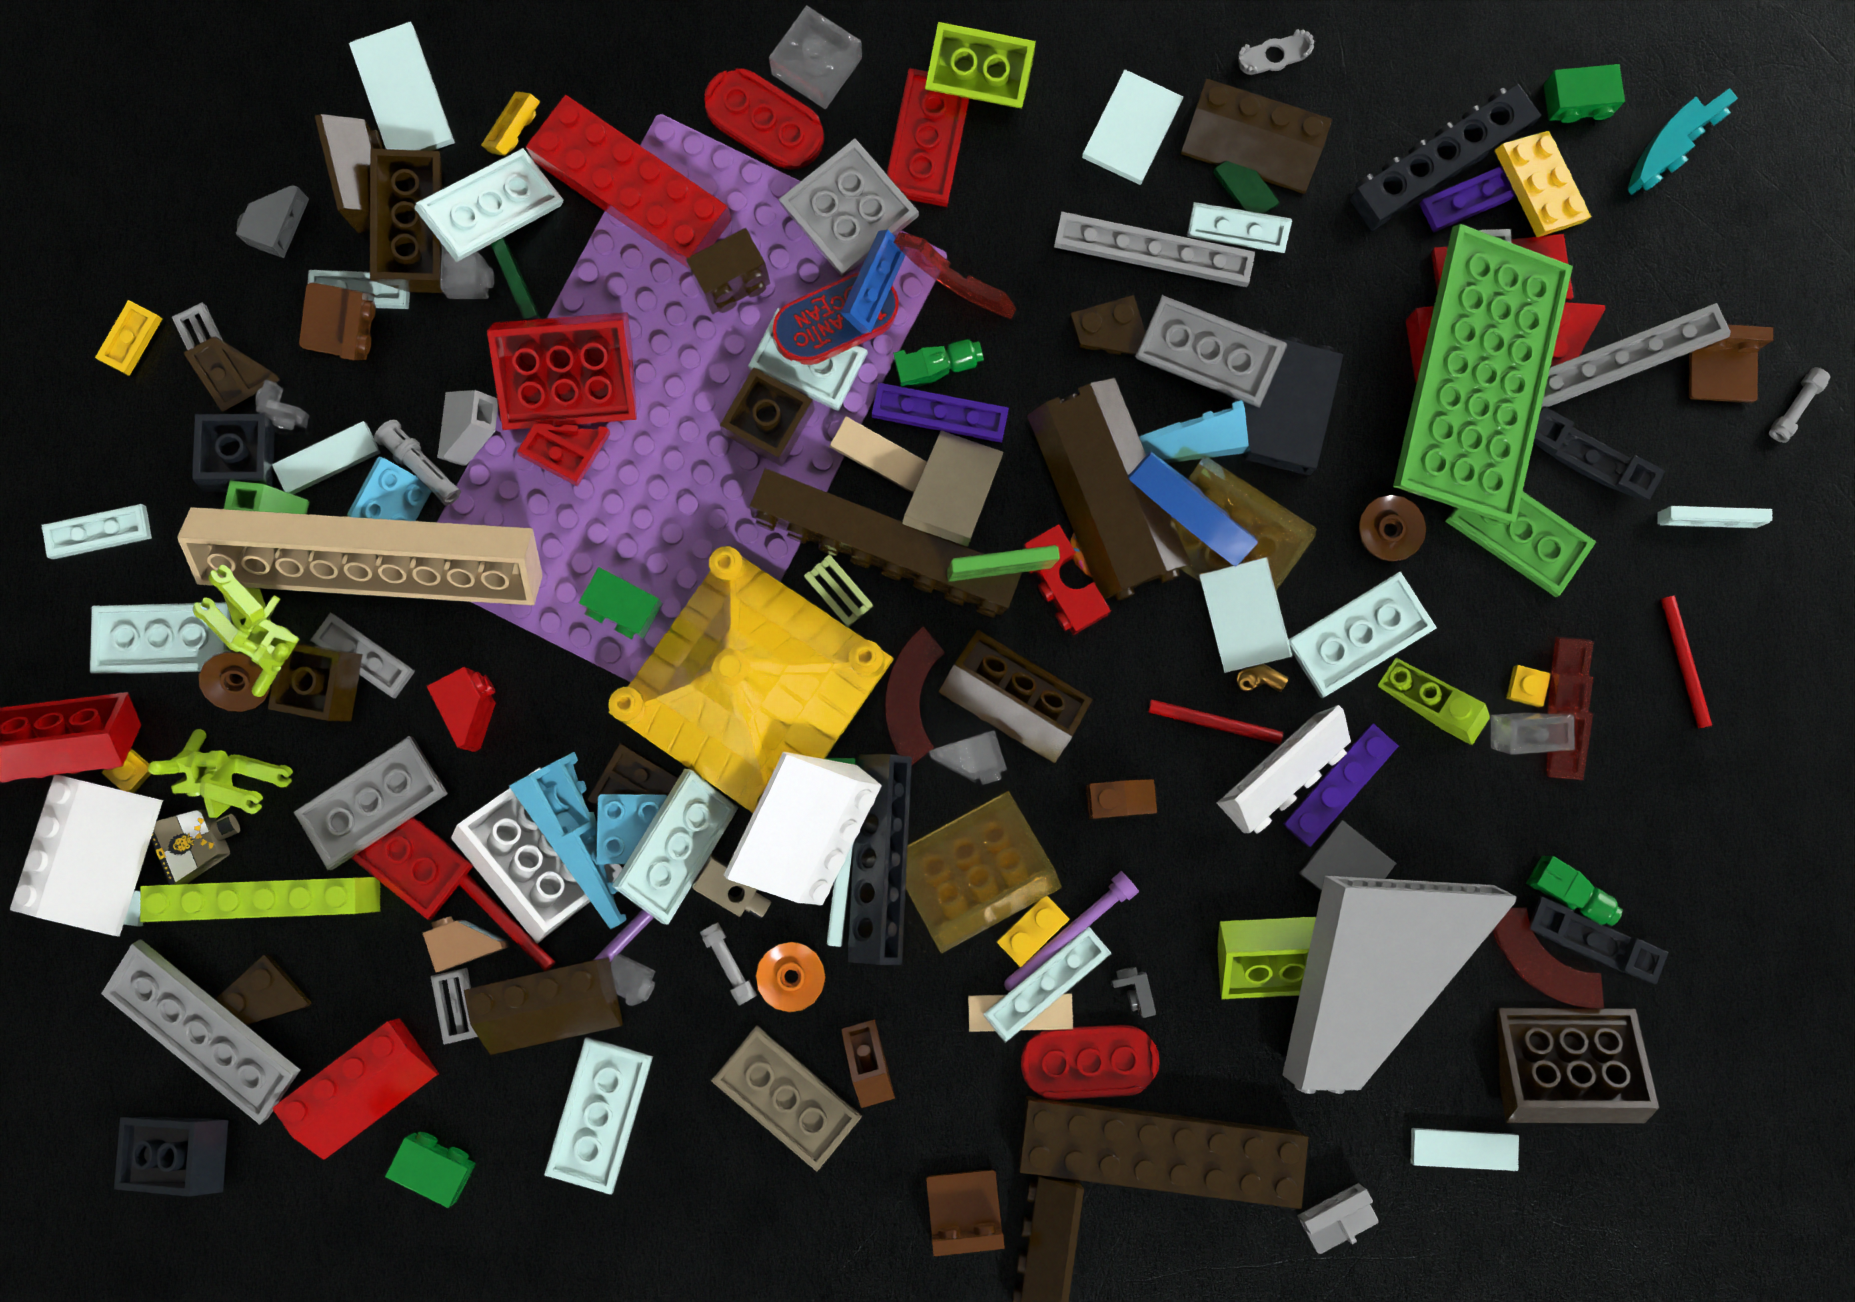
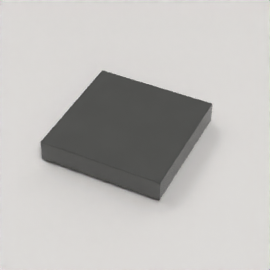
M1340 820L1299 874L1322 892L1325 876L1385 879L1397 863L1346 822Z

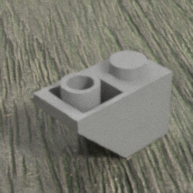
M476 390L446 392L437 458L462 466L468 465L470 460L473 459L495 432L498 398Z

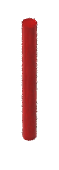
M1675 595L1662 598V605L1698 729L1712 726Z
M1151 699L1148 708L1149 713L1278 745L1281 744L1283 738L1282 731Z
M467 873L459 885L544 971H548L555 961Z

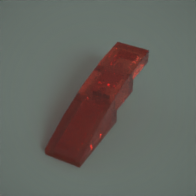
M1555 638L1548 707L1547 776L1579 780L1584 778L1593 714L1589 712L1593 677L1589 675L1594 642L1588 639Z

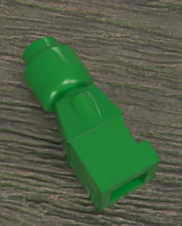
M970 339L950 343L947 345L946 350L944 346L921 348L917 352L906 354L905 350L893 353L900 386L910 389L934 383L947 375L949 369H952L953 372H961L973 369L977 366V362L984 361L980 342L972 343Z
M1541 856L1526 882L1532 888L1550 897L1551 900L1560 902L1572 910L1579 908L1584 916L1599 925L1606 923L1610 926L1615 925L1623 912V909L1618 907L1615 898L1599 888H1595L1580 871L1575 870L1554 856Z

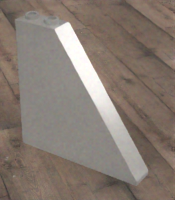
M1325 876L1283 1076L1295 1084L1297 1090L1309 1094L1315 1093L1316 1090H1328L1338 1094L1344 1093L1345 1090H1361L1515 904L1516 896L1495 885Z

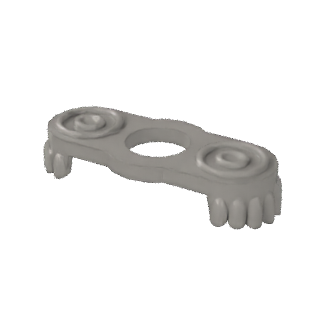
M1297 29L1293 36L1282 39H1269L1262 45L1252 48L1246 44L1239 52V67L1244 73L1249 75L1268 70L1279 71L1288 64L1304 60L1311 54L1315 41L1312 40L1313 36L1308 31L1305 32V30L1300 31ZM1270 47L1281 49L1284 56L1282 61L1278 63L1270 62L1266 58V50Z

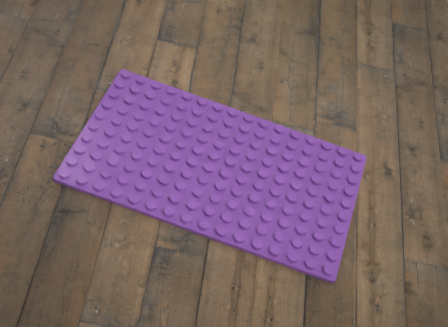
M662 114L655 117L640 146L728 206L732 220L715 243L746 228L765 261L770 284L766 286V290L760 295L752 298L747 296L737 301V305L733 309L725 313L718 311L712 315L687 267L605 211L547 318L628 312L632 341L637 419L575 424L578 425V429L598 430V426L610 430L608 439L577 487L520 457L517 450L531 428L503 430L500 410L498 408L495 432L466 467L456 486L461 490L459 498L451 505L445 506L437 523L533 528L543 575L535 605L472 603L629 682L636 677L638 671L653 653L697 588L704 581V578L710 571L709 558L717 548L722 546L735 548L742 557L779 582L782 581L801 543L787 537L788 532L775 527L774 531H770L755 524L756 519L751 516L750 504L764 469L777 472L822 491H828L845 458L844 455L829 447L846 416L862 425L875 400L878 382L883 383L894 363L893 353L900 351L947 259L945 251L902 230L895 235L908 249L892 285L897 292L899 300L895 321L883 334L858 345L866 349L868 354L839 411L813 400L815 410L783 466H779L725 436L721 430L720 423L751 372L748 365L777 308L781 309L796 299L849 275L859 273L864 261L842 278L779 204V199L801 181ZM598 567L659 598L663 603L644 639L636 634L633 639H629L614 630L617 624L607 619L601 624L584 614L587 608L578 602Z

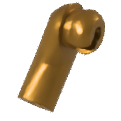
M1265 664L1245 668L1237 676L1238 685L1244 691H1251L1253 688L1266 684L1281 692L1288 681V677Z

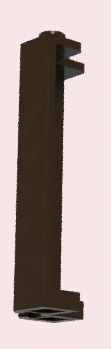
M1115 378L1080 387L1078 388L1079 393L1070 395L1065 399L1060 400L1059 397L1052 399L1028 414L1027 417L1096 587L1104 599L1115 596L1116 601H1120L1136 594L1134 588L1147 581L1159 578L1161 583L1179 577L1180 573L1178 570L1191 563L1171 515L1128 478V475L1142 461L1146 453Z

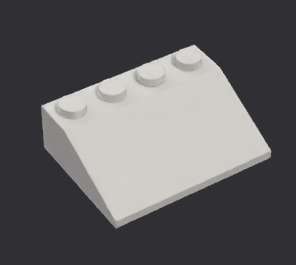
M1337 705L1316 713L1217 802L1243 833H1251L1254 830L1257 834L1272 821L1269 815L1277 808L1281 811L1285 810L1297 799L1294 793L1301 786L1304 785L1306 788H1309L1322 776L1319 772L1322 767L1327 763L1333 766L1346 755L1347 752L1343 748L1351 740L1344 710Z
M783 752L724 876L729 880L797 903L823 905L882 785L857 765Z
M511 788L457 824L451 839L537 944L590 902L587 895ZM619 864L604 865L609 883L614 882L622 867Z
M54 775L10 910L120 937L163 800L61 775Z

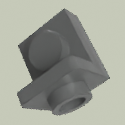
M1136 967L1116 971L1117 977L1110 979L1111 986L1117 988L1132 985L1133 990L1127 991L1132 1011L1138 1010V1014L1142 1018L1156 1015L1147 973L1143 971L1137 972Z

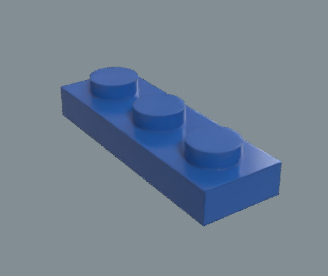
M888 229L878 231L840 313L861 333H871L908 252V249Z

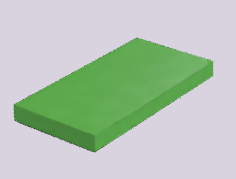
M1523 491L1516 523L1507 524L1454 507L1445 520L1555 597L1561 595L1596 543L1595 540Z

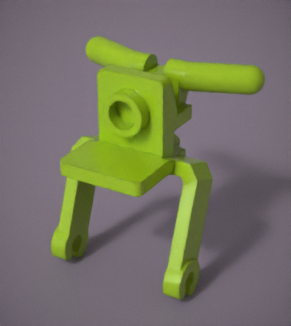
M220 565L217 571L211 570L208 576L209 581L245 616L246 622L238 630L216 607L214 601L209 598H203L201 604L195 603L192 610L194 615L202 619L230 650L240 651L252 658L251 661L261 666L263 670L252 687V694L256 697H262L272 684L285 660L292 653L299 638L291 634L287 628L269 621L280 598L274 595L265 609H263L254 597L237 581L231 569L225 565Z
M202 729L193 731L183 751L176 757H173L171 760L153 761L148 766V771L153 775L185 772L186 775L171 786L173 793H187L188 796L202 795L209 818L219 817L230 806L242 808L250 814H254L262 808L260 804H257L263 799L262 795L256 791H247L234 787L231 779L233 773L270 782L279 787L288 786L292 780L287 777L293 773L292 769L286 765L277 766L243 755H230L228 757L226 752L222 750L210 751L209 753L199 752L206 739V732Z

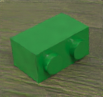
M1620 64L1554 70L1544 83L1549 121L1561 120L1562 123H1571L1585 117L1603 120L1613 116L1625 102Z
M600 567L597 568L578 602L587 608L584 613L586 616L601 624L605 619L617 624L614 630L629 639H633L635 634L644 639L663 605L659 598Z
M420 1131L418 1134L413 1133L405 1137L385 1177L449 1208L457 1202L476 1163L468 1159L469 1155L465 1151L455 1147L447 1149L437 1144L438 1139L426 1132Z

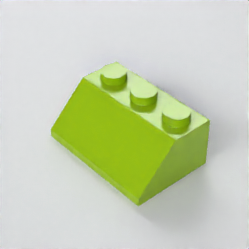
M938 22L925 90L1022 109L1036 41Z
M1316 917L1220 921L1217 947L1221 999L1300 995Z

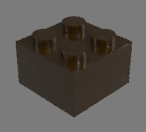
M746 228L686 259L692 278L712 315L718 311L725 313L733 309L737 305V301L747 296L752 298L760 295L766 290V286L770 284L765 261Z
M753 367L720 423V427L725 436L782 467L815 410L813 399Z
M297 643L272 682L268 709L327 721H351L363 654Z

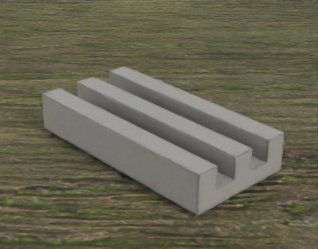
M199 303L172 316L187 350L196 346L184 322L188 318L200 343L208 340L196 316L198 313L210 337L216 336L223 341L207 306L203 303Z
M468 968L431 976L443 1044L478 1037L470 1025L464 990L471 988ZM455 977H459L469 1028L468 1032L465 1031ZM446 979L457 1030L455 1035H452L442 980Z

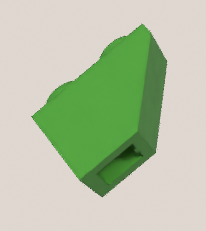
M230 480L224 510L307 515L309 501L265 484Z

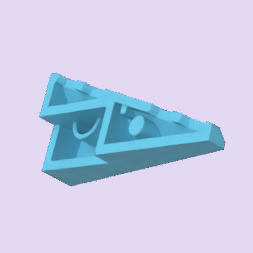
M1240 400L1232 403L1233 406L1230 409L1216 413L1209 411L1203 413V417L1182 423L1178 422L1139 436L1146 455L1151 451L1165 463L1242 454L1249 446L1243 401Z
M575 752L509 785V787L611 929L626 921L625 914L621 915L617 909L613 895L618 891L612 887L614 882L609 883L604 867L605 864H598L596 861L597 821L594 812H589L585 805L582 793L587 789L584 781H578L574 769V764L578 759Z

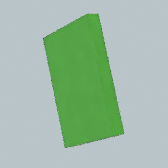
M1056 545L953 558L947 568L948 582L1050 569L1060 559L1059 549Z

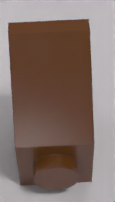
M1154 779L1086 785L1089 819L1157 813Z
M875 1020L841 1029L852 1083L861 1108L895 1099Z

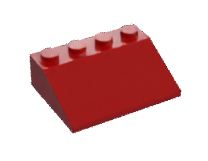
M628 312L495 322L487 330L503 430L532 428L534 423L562 426L637 419L632 341Z

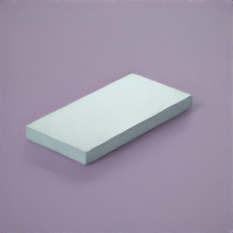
M411 22L349 43L386 149L433 151L455 143L416 31Z
M524 148L424 198L416 203L414 209L454 260L458 262L562 205L564 200Z
M1400 571L1293 636L1288 641L1293 655L1319 696L1324 698L1437 627Z
M226 602L215 603L216 607L231 622ZM195 603L92 606L90 673L197 672L201 671L204 662L213 655L231 650L202 619L194 615L192 609Z
M684 769L612 887L661 923L669 924L738 810V807L691 769Z
M588 1037L585 1038L544 1174L545 1176L607 1194L613 1193L653 1056Z

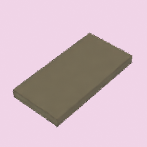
M940 431L902 524L968 547L1003 452Z
M758 1026L754 1028L711 1080L815 1171L821 1168L862 1117L858 1111Z

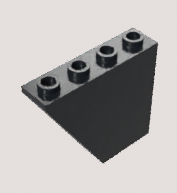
M1252 329L1256 332L1272 337L1270 336L1271 334L1268 331L1262 329ZM1272 337L1287 343V347L1260 408L1243 402L1249 444L1243 454L1245 460L1310 476L1318 466L1344 354L1337 353L1334 348L1326 345H1317L1315 347L1304 345L1302 340L1294 337H1284L1283 339ZM1225 394L1229 409L1232 408V403L1240 401Z

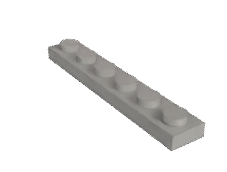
M1061 212L1054 245L1055 248L1247 287L1249 284L1255 256L1254 251Z
M1715 303L1551 367L1541 409L1730 337L1731 331L1718 304Z

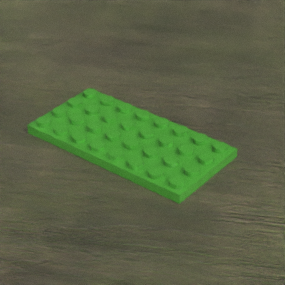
M1462 224L1452 227L1393 487L1507 524L1516 523L1573 266Z

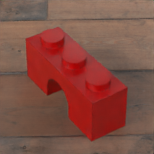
M1058 524L1025 543L1023 549L1053 545L1058 547L1060 559L1050 569L1035 570V573L1041 581L1038 584V588L1047 602L1052 600L1059 611L1055 613V616L1064 631L1070 629L1071 633L1075 635L1108 616L1111 610L1094 582L1081 589H1072L1061 581L1059 575L1060 567L1072 560L1076 552Z

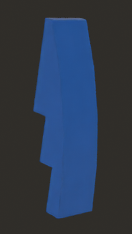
M1151 451L1128 475L1129 480L1155 503L1233 566L1236 567L1257 545L1258 540L1254 535L1231 519L1229 514L1206 497L1200 488Z

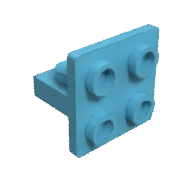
M378 457L347 515L354 518L416 521L431 490L415 475L385 458Z
M599 795L597 863L626 864L667 798V795Z

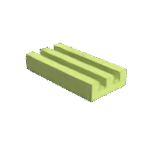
M829 554L824 558L825 560L818 563L804 577L841 621L849 627L872 608L873 604ZM828 566L834 570L863 604L862 607L858 608L825 570ZM820 574L853 612L850 617L843 612L815 579L817 575Z

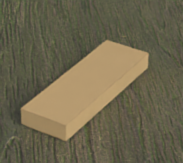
M847 416L844 418L829 446L914 494L927 464L925 460Z
M1064 993L1021 1030L1073 1029L1072 994ZM1006 995L968 996L969 1032L995 1031L983 1014Z

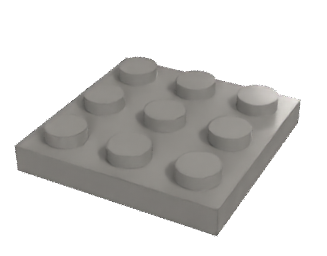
M853 139L779 199V204L842 278L866 259L878 231L888 229L895 236L919 216V211L856 139Z

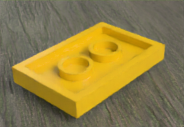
M1549 131L1506 142L1495 149L1498 159L1536 237L1582 224L1591 218L1585 202Z

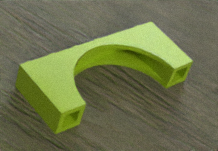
M375 877L141 886L140 922L380 912V881Z

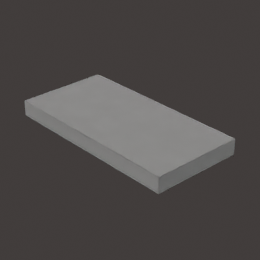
M1162 295L1135 357L1140 361L1260 408L1285 352L1287 343Z
M408 736L296 810L294 814L327 870H333L448 793L414 737Z

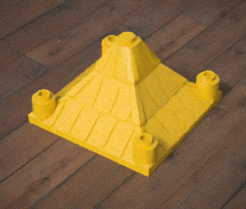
M722 546L711 554L709 558V573L677 616L670 629L660 640L653 653L638 671L636 677L628 687L619 688L611 695L609 699V713L754 813L782 753L788 752L825 759L894 659L881 650L875 642L864 639L742 557L735 548Z

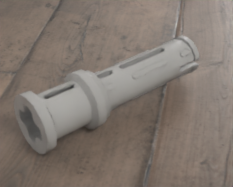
M389 420L379 427L374 435V440L379 445H384L393 454V459L397 464L406 465L445 506L451 505L459 498L461 490L421 452L420 443L414 438L410 439L401 430V424L397 420Z

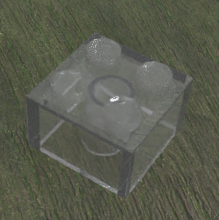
M806 5L769 57L772 75L826 109L862 59L861 40Z

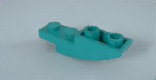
M1730 88L1706 106H1703L1699 99L1695 97L1662 127L1647 145L1637 162L1627 189L1631 195L1642 187L1645 191H1648L1663 179L1660 175L1662 172L1669 169L1672 173L1689 160L1685 155L1695 146L1693 141L1705 132L1703 126L1709 122L1715 126L1731 113L1728 107L1738 98Z

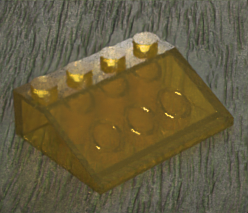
M1204 455L1188 480L1200 488L1206 497L1225 510L1231 519L1256 537L1258 540L1257 545L1239 564L1267 557L1276 591L1314 539L1317 528ZM1172 517L1191 563L1181 568V570L1201 582V574L1233 566Z
M1009 791L908 845L906 889L941 954L1062 888L1053 865Z

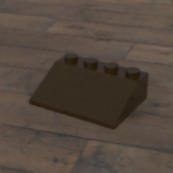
M1499 1008L1497 1010L1500 1092L1506 1123H1646L1659 1109L1636 1009Z

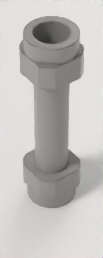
M1814 367L1801 382L1803 388L1784 416L1777 418L1771 426L1769 435L1773 439L1786 443L1798 429L1796 422L1814 395L1822 392L1827 386L1830 379L1828 372Z
M719 923L701 931L700 934L707 948L712 947L734 988L730 991L738 1005L757 996L751 981H745L723 939L726 938V935Z

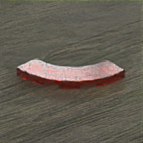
M903 232L898 233L894 240L896 246L933 279L980 307L1006 318H1012L1016 308L1004 291L991 287L970 275L966 279L963 278L959 273L949 268L951 263L941 256L926 239Z
M924 627L909 640L899 654L892 669L886 692V719L891 740L898 755L912 757V765L934 748L921 722L919 702L921 689L928 672L937 660L944 655V651Z
M1527 907L1510 908L1493 929L1501 951L1505 953L1515 971L1532 987L1560 1002L1587 1008H1604L1601 973L1578 971L1557 961L1542 947L1534 932L1528 929L1530 922Z

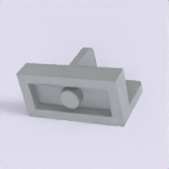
M1359 1183L1297 1215L1314 1249L1319 1254L1346 1240L1351 1244L1356 1243L1355 1235L1378 1223V1218L1370 1205L1373 1200L1367 1189Z

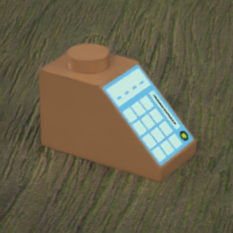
M452 916L432 922L433 929L423 933L435 972L445 971L510 947L508 940L466 920L453 922Z

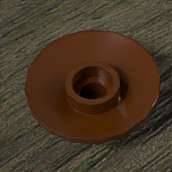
M1388 495L1379 497L1367 505L1360 516L1358 529L1361 542L1371 554L1379 559L1394 562L1407 559L1418 551L1425 539L1426 524L1424 516L1416 504L1405 497ZM1385 525L1393 527V536H1388L1384 532Z
M225 651L215 654L204 662L199 673V687L205 698L215 706L227 711L244 712L256 708L265 701L270 687L262 697H256L252 694V687L263 669L259 664L251 661V657L242 652ZM232 674H238L243 678H235Z

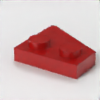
M1564 303L1550 368L1579 357L1602 317L1605 305Z
M534 423L517 452L520 457L578 487L608 439L610 430L598 426V430L578 429V425L555 427L551 424Z

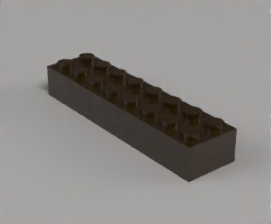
M766 468L763 471L750 504L751 516L756 519L755 524L764 529L774 531L775 527L787 531V537L805 544L807 539L820 544L818 549L834 556H837L838 552L851 556L850 562L864 568H869L870 564L882 568L881 574L891 579L900 581L901 577H905L914 581L913 586L919 590L932 593L933 589L945 593L944 598L958 605H963L964 601L976 605L977 612L994 618L995 614L1002 615L1008 609L1022 572L948 582L947 568L953 558L984 554L936 535L904 525L901 521Z
M1026 1096L1018 1168L1020 1173L1301 1209L1309 1137L1297 1130Z

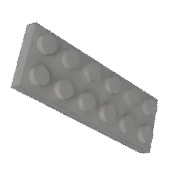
M141 939L130 946L101 993L258 1124L263 1123L269 1118L273 1112L272 1107L279 1103L300 1072L299 1068Z

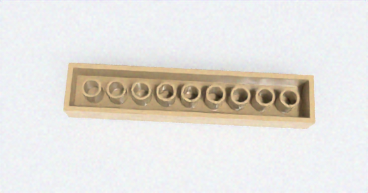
M191 507L177 536L195 581L199 585H212L208 578L211 570L217 571L220 565H225L231 569L237 581L247 588L535 605L543 576L533 528Z

